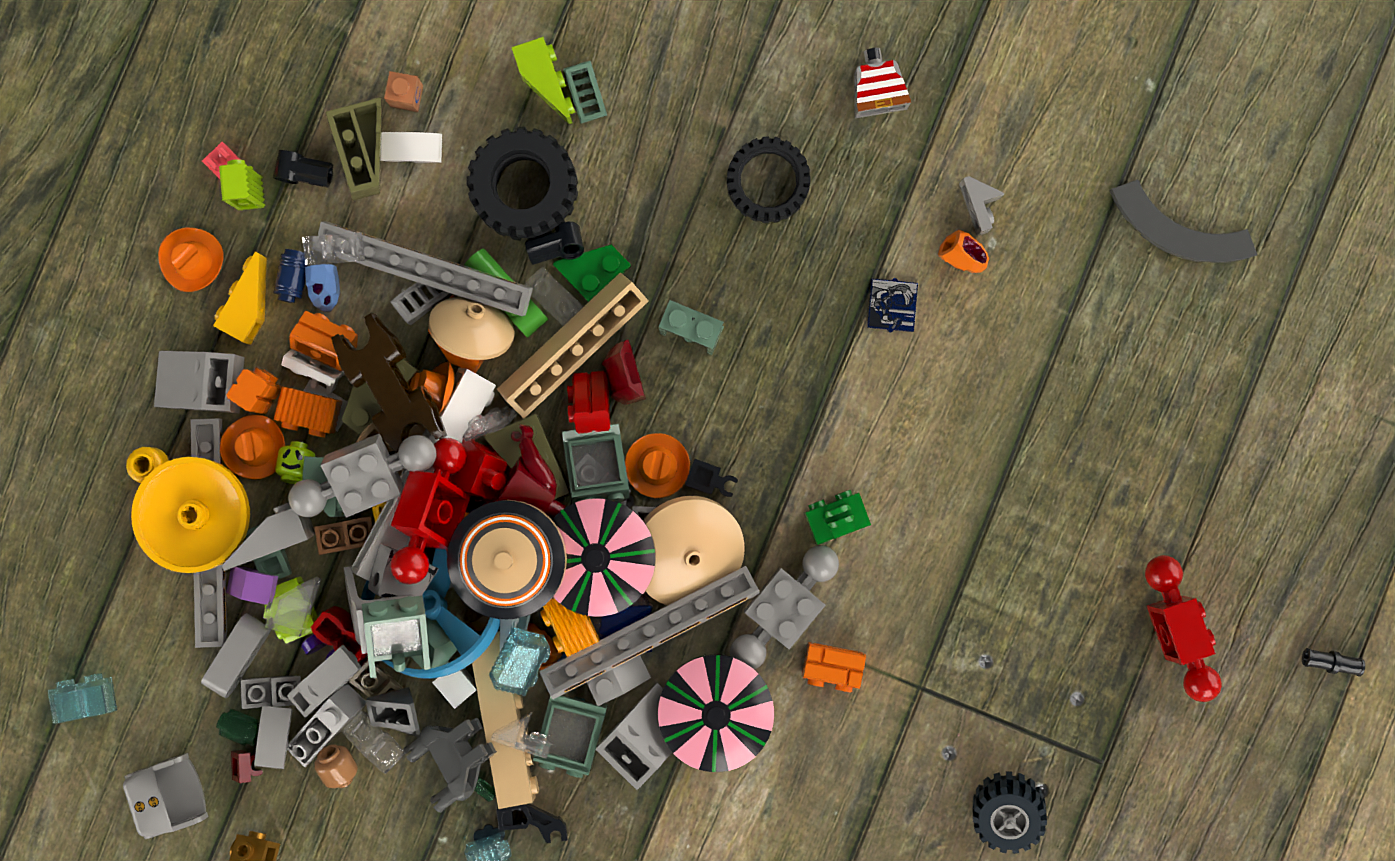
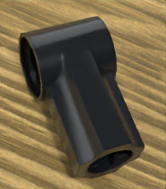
M279 150L273 178L290 184L301 182L329 188L333 178V164L305 158L296 152Z
M563 222L556 227L555 232L525 242L526 251L532 265L560 256L564 259L572 260L580 257L584 252L580 226L575 222Z

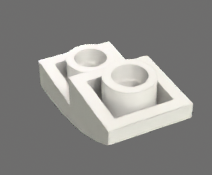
M381 132V161L441 163L442 134Z

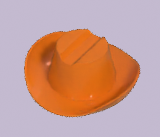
M181 228L173 231L163 240L158 252L159 265L165 279L173 287L184 292L198 291L210 285L218 276L224 257L219 241L209 232L197 228Z
M450 362L442 363L432 371L423 369L422 372L416 373L409 386L412 391L421 385L424 386L438 406L440 413L448 403L454 388L455 376Z
M248 415L238 419L225 430L220 441V454L227 468L238 476L247 479H262L275 472L278 451L281 447L285 446V440L281 429L272 419L263 415Z
M662 433L645 435L636 440L627 452L625 458L627 479L632 487L642 495L651 498L668 497L676 493L688 478L690 471L688 453L685 447L672 436Z

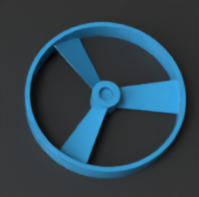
M435 548L432 565L439 569L428 585L427 590L422 594L426 618L437 620L461 656L448 664L428 670L405 668L404 671H401V673L411 677L439 678L464 669L480 657L488 648L500 626V619L490 617L485 630L480 636L447 610L448 605L444 597L450 587L451 580L447 568L446 549ZM368 580L362 592V600H374L375 593L368 590ZM382 660L384 663L393 668V662H391L390 660Z

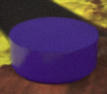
M312 635L302 643L301 647L306 655H310L327 644L320 641L315 635Z

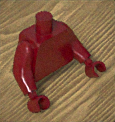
M520 424L519 428L522 434L513 431L511 439L520 442L521 456L507 475L505 486L501 490H497L492 500L474 498V501L482 502V505L500 500L521 501L537 507L547 516L554 518L556 514L565 508L564 504L554 500L557 487L555 477L532 440L534 435L533 429L529 425Z

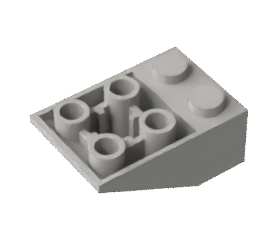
M159 351L154 407L240 413V406L229 400L226 394L233 384H237L236 379L244 369L245 357L236 354L212 352Z
M658 683L597 744L595 749L636 790L649 779L672 753L665 743L659 727L658 705L663 688Z

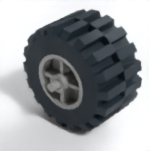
M1006 771L1004 776H1001L1000 772L995 773L992 780L989 777L985 778L983 785H978L976 794L973 796L975 832L979 833V839L983 843L988 841L989 848L994 850L998 847L1002 853L1012 850L1013 854L1019 853L1021 848L1025 851L1031 849V843L1037 845L1040 842V836H1044L1046 831V803L1040 787H1035V781L1031 778L1026 781L1025 775L1018 773L1017 776H1013L1012 771Z

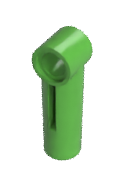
M484 248L473 254L464 264L466 267L513 281ZM531 299L525 316L504 311L527 338L548 320Z

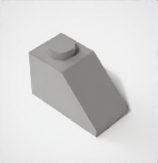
M641 655L588 681L587 684L597 706H600L649 680L651 676Z

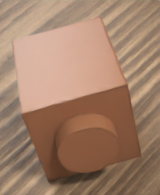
M389 71L384 99L392 108L418 112L423 84L418 76Z

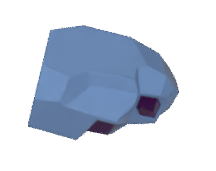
M332 264L305 267L308 296L312 304L323 312H331L338 303L340 295L337 267Z

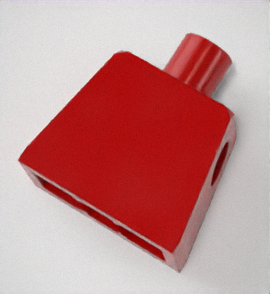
M464 437L461 444L466 450L465 465L459 472L450 475L448 481L473 498L492 500L496 491L501 490L506 484L504 471L507 467V462L488 446Z

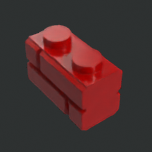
M604 371L591 372L590 374L587 372L575 373L572 376L573 385L567 386L568 401L573 403V405L568 406L569 423H575V429L578 434L591 433L592 430L595 432L609 431L611 428L607 374Z

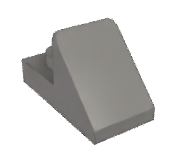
M970 176L965 177L961 180L959 186L976 235L979 236L988 233L993 228L992 224L994 223L992 211L989 207L986 208L985 204L1001 199L1004 193Z

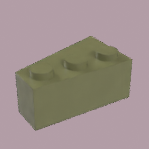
M381 97L326 111L329 127L353 201L380 194L383 110Z
M405 358L396 364L409 386L414 375L421 372ZM367 383L358 388L353 386L341 419L342 422L359 435L373 422L372 416L382 410Z
M534 414L483 436L512 469L521 453L519 448L520 442L513 441L511 433L517 431L522 434L519 425H529L534 433L532 440L555 477L557 487L554 500L571 494L567 479L539 415Z

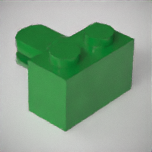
M850 489L836 494V501L825 504L823 499L808 505L809 511L804 512L816 545L871 525L860 493L852 494Z

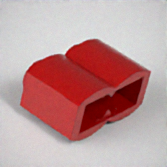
M333 606L323 611L311 626L314 635L323 643L333 646L335 651L344 645L348 651H351L356 656L358 662L367 656V653L362 654L361 646L356 641L351 615L346 610Z

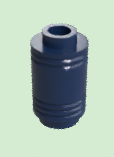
M285 249L284 254H281L273 293L278 295L277 300L295 303V299H302L301 295L303 294L306 279L305 267L309 263L307 253Z

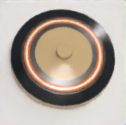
M516 500L490 502L470 512L455 529L447 551L449 577L459 597L476 612L491 618L505 620L528 616L545 606L560 588L567 564L565 543L556 524L537 507Z

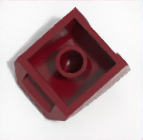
M629 339L624 340L609 350L602 362V366L606 369L610 383L611 398L623 405L645 400L646 397Z

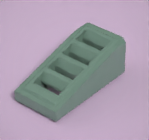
M591 61L564 68L563 72L580 124L607 116ZM587 71L588 77L573 81V75ZM591 83L592 88L579 92L576 91V86ZM594 93L595 99L580 103L579 97ZM598 104V110L583 114L582 108Z

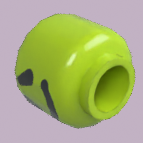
M291 441L290 446H283L279 449L275 472L281 477L280 480L282 482L296 484L303 480L304 456L315 457V453L307 449L308 444Z

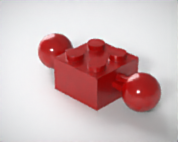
M442 438L434 443L436 460L432 465L433 473L409 472L394 513L391 526L410 537L408 547L399 549L393 555L390 564L393 576L403 584H416L426 577L429 570V560L424 553L425 547L448 550L451 537L458 524L464 518L471 496L452 484L448 479L450 475L459 472L463 468L467 456L464 446L453 438Z
M1167 555L1154 557L1145 568V578L1154 590L1162 593L1164 600L1147 605V609L1165 660L1180 665H1187L1188 671L1183 679V687L1190 698L1198 702L1211 701L1219 695L1222 681L1218 672L1212 667L1205 665L1203 658L1216 654L1213 648L1216 645L1214 635L1210 629L1206 628L1203 619L1206 617L1205 609L1196 598L1180 594L1178 586L1183 579V569L1180 563Z

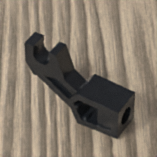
M529 803L498 809L497 805L499 831L526 829L531 824L539 828L546 843H551L550 834L553 831L561 833V841L568 840L566 823L560 816L557 817ZM523 810L527 819L514 820L513 811Z

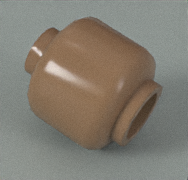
M339 745L324 747L318 753L314 764L315 771L323 784L328 788L347 787L353 781L358 770L357 763L346 747Z

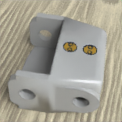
M188 753L164 760L124 776L123 789L136 830L144 839L174 832L208 818L203 788Z

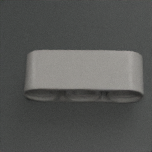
M244 614L208 668L201 684L225 699L228 698L271 632V628L251 615Z

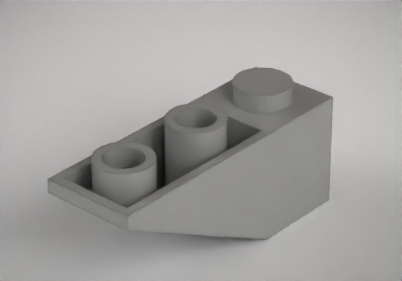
M342 645L301 681L287 697L306 718L341 689L362 666L358 663L356 656Z
M348 683L345 684L321 706L288 743L287 750L306 767L366 705V701Z

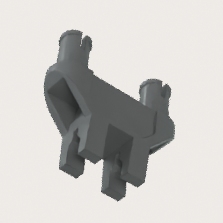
M478 718L473 719L471 722L470 720H465L455 728L434 725L425 726L421 730L420 737L403 749L404 754L411 751L406 756L410 762H416L430 751L443 774L447 787L433 795L430 799L431 804L438 801V804L433 806L437 812H443L457 800L465 801L468 799L476 787L481 764L497 753L492 742L487 743L485 746L480 744L474 749L470 746L468 739L483 729Z

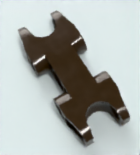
M370 313L364 317L370 337L368 344L363 349L357 350L344 335L337 334L331 338L339 365L347 379L356 388L367 383L382 410L373 415L372 420L381 437L396 453L401 443L409 437L410 430L415 424H422L436 440L447 436L439 408L430 393L422 385L412 391L396 365L406 358V353L396 335L387 328L375 313Z

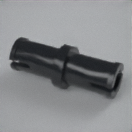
M1306 648L1302 654V664L1304 666L1326 669L1328 673L1336 674L1342 672L1360 677L1365 671L1364 659L1343 656L1337 651L1327 653Z

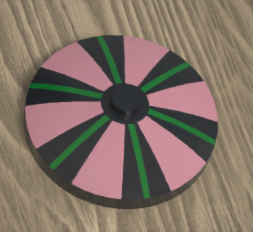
M601 498L575 502L555 515L552 521L556 524L563 537L566 547L567 564L562 584L553 598L565 608L586 616L612 615L636 602L651 582L656 564L654 540L642 518L622 503Z
M709 654L689 660L670 676L660 696L658 722L665 743L681 761L698 770L724 772L745 765L763 749L772 731L774 706L767 684L753 667L732 656Z

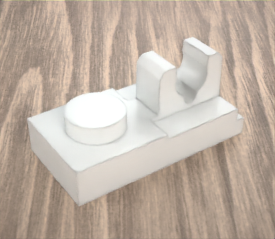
M293 349L283 356L281 363L282 366L291 369L295 374L311 377L312 388H316L320 382L326 384L325 393L328 395L335 390L338 380L344 375L343 371L332 368Z

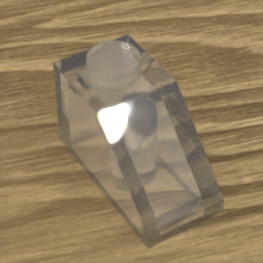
M314 577L273 599V602H268L263 616L264 619H267L265 628L296 637L305 634L321 578Z

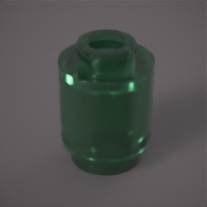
M230 709L228 713L223 712L216 728L219 729V736L243 746L247 744L253 746L257 741L260 723H257L258 720L256 718Z

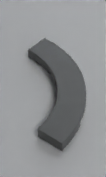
M1138 179L1110 190L1116 206L1127 222H1130L1144 239L1169 254L1195 262L1229 263L1257 256L1248 229L1227 234H1211L1183 227L1169 219L1155 207L1147 197Z

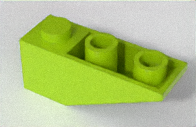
M544 37L511 47L523 82L568 124L573 123L570 114L575 113L570 97L564 98L561 88L566 87L561 70L555 72L552 62L557 61V57L552 44L546 45Z

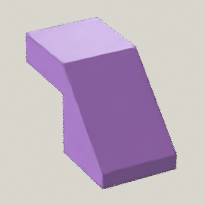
M236 566L231 568L226 593L241 600L273 605L278 576L260 573L257 569Z

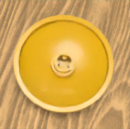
M181 457L159 465L142 481L132 504V527L136 540L142 550L158 565L181 573L202 572L223 564L243 543L249 528L250 506L243 485L228 468L206 458Z

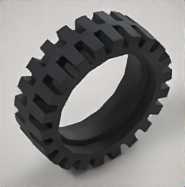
M767 136L759 140L756 138L751 140L750 143L744 144L733 156L727 172L728 193L733 205L745 217L748 216L751 220L756 222L762 221V223L780 222L782 219L791 217L804 203L810 188V169L805 156H802L800 150L797 147H793L791 142L787 140L784 142L778 137L771 139ZM761 154H775L783 157L791 164L796 175V187L793 194L786 202L775 207H763L753 203L745 195L741 186V174L744 166L752 158Z

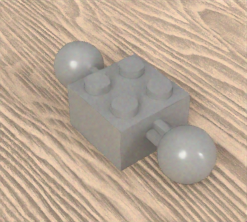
M380 433L325 455L321 467L328 481L321 484L311 479L297 482L289 492V505L296 514L303 517H313L325 508L328 499L336 496L345 517H349L401 496L404 484L398 471L404 468L411 472H424L428 470L436 460V448L427 437L413 435L401 443L397 453L390 455Z
M823 545L810 548L803 558L804 571L797 580L780 567L759 591L760 594L756 595L744 609V613L759 624V626L752 634H743L733 641L730 647V656L757 669L765 661V645L772 636L790 650L826 606L810 590L816 582L828 581L836 575L839 569V559L831 548Z

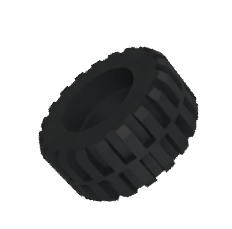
M517 127L515 132H510L508 128L501 130L502 135L497 138L493 135L486 139L488 144L484 148L479 146L475 151L477 157L475 161H470L468 167L470 170V176H467V186L470 191L468 195L475 211L489 228L494 229L496 233L503 237L510 236L512 240L521 241V238L531 240L539 235L544 234L545 236L552 233V229L565 222L564 219L567 215H571L574 210L573 203L577 200L578 196L577 175L568 152L563 146L558 144L554 137L551 135L545 136L541 130L535 128L532 132L527 131L526 127ZM521 160L535 161L544 167L549 176V190L540 203L528 209L518 210L508 207L502 202L497 192V181L500 174L514 162Z

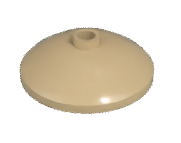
M461 296L452 297L438 303L432 309L428 322L430 334L439 346L456 356L472 360H487L504 354L511 347L515 333L511 319L503 310Z

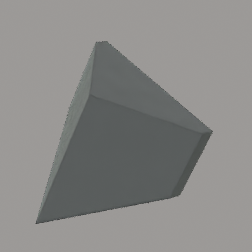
M409 687L369 697L365 700L371 726L390 728L418 738L420 737V728Z

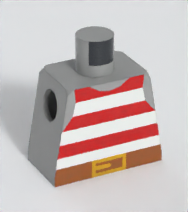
M880 48L865 50L866 65L858 66L854 73L855 119L907 110L911 104V99L897 61L883 62Z

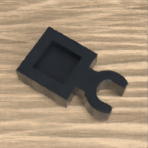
M694 458L685 485L712 495L715 487L719 489L722 495L732 497L733 493L727 492L724 489V484L727 481L737 483L738 479L731 475L720 477V467Z

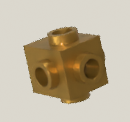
M249 831L248 836L237 834L235 841L230 847L229 861H276L280 844L265 840L267 834Z

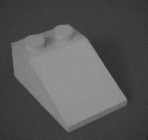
M289 502L273 508L275 514L267 517L222 564L223 570H228L308 540L315 535V529L310 517L296 514L291 509Z

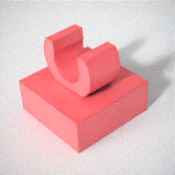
M221 142L202 162L220 179L219 166L227 165V162L230 160L241 159L225 143Z

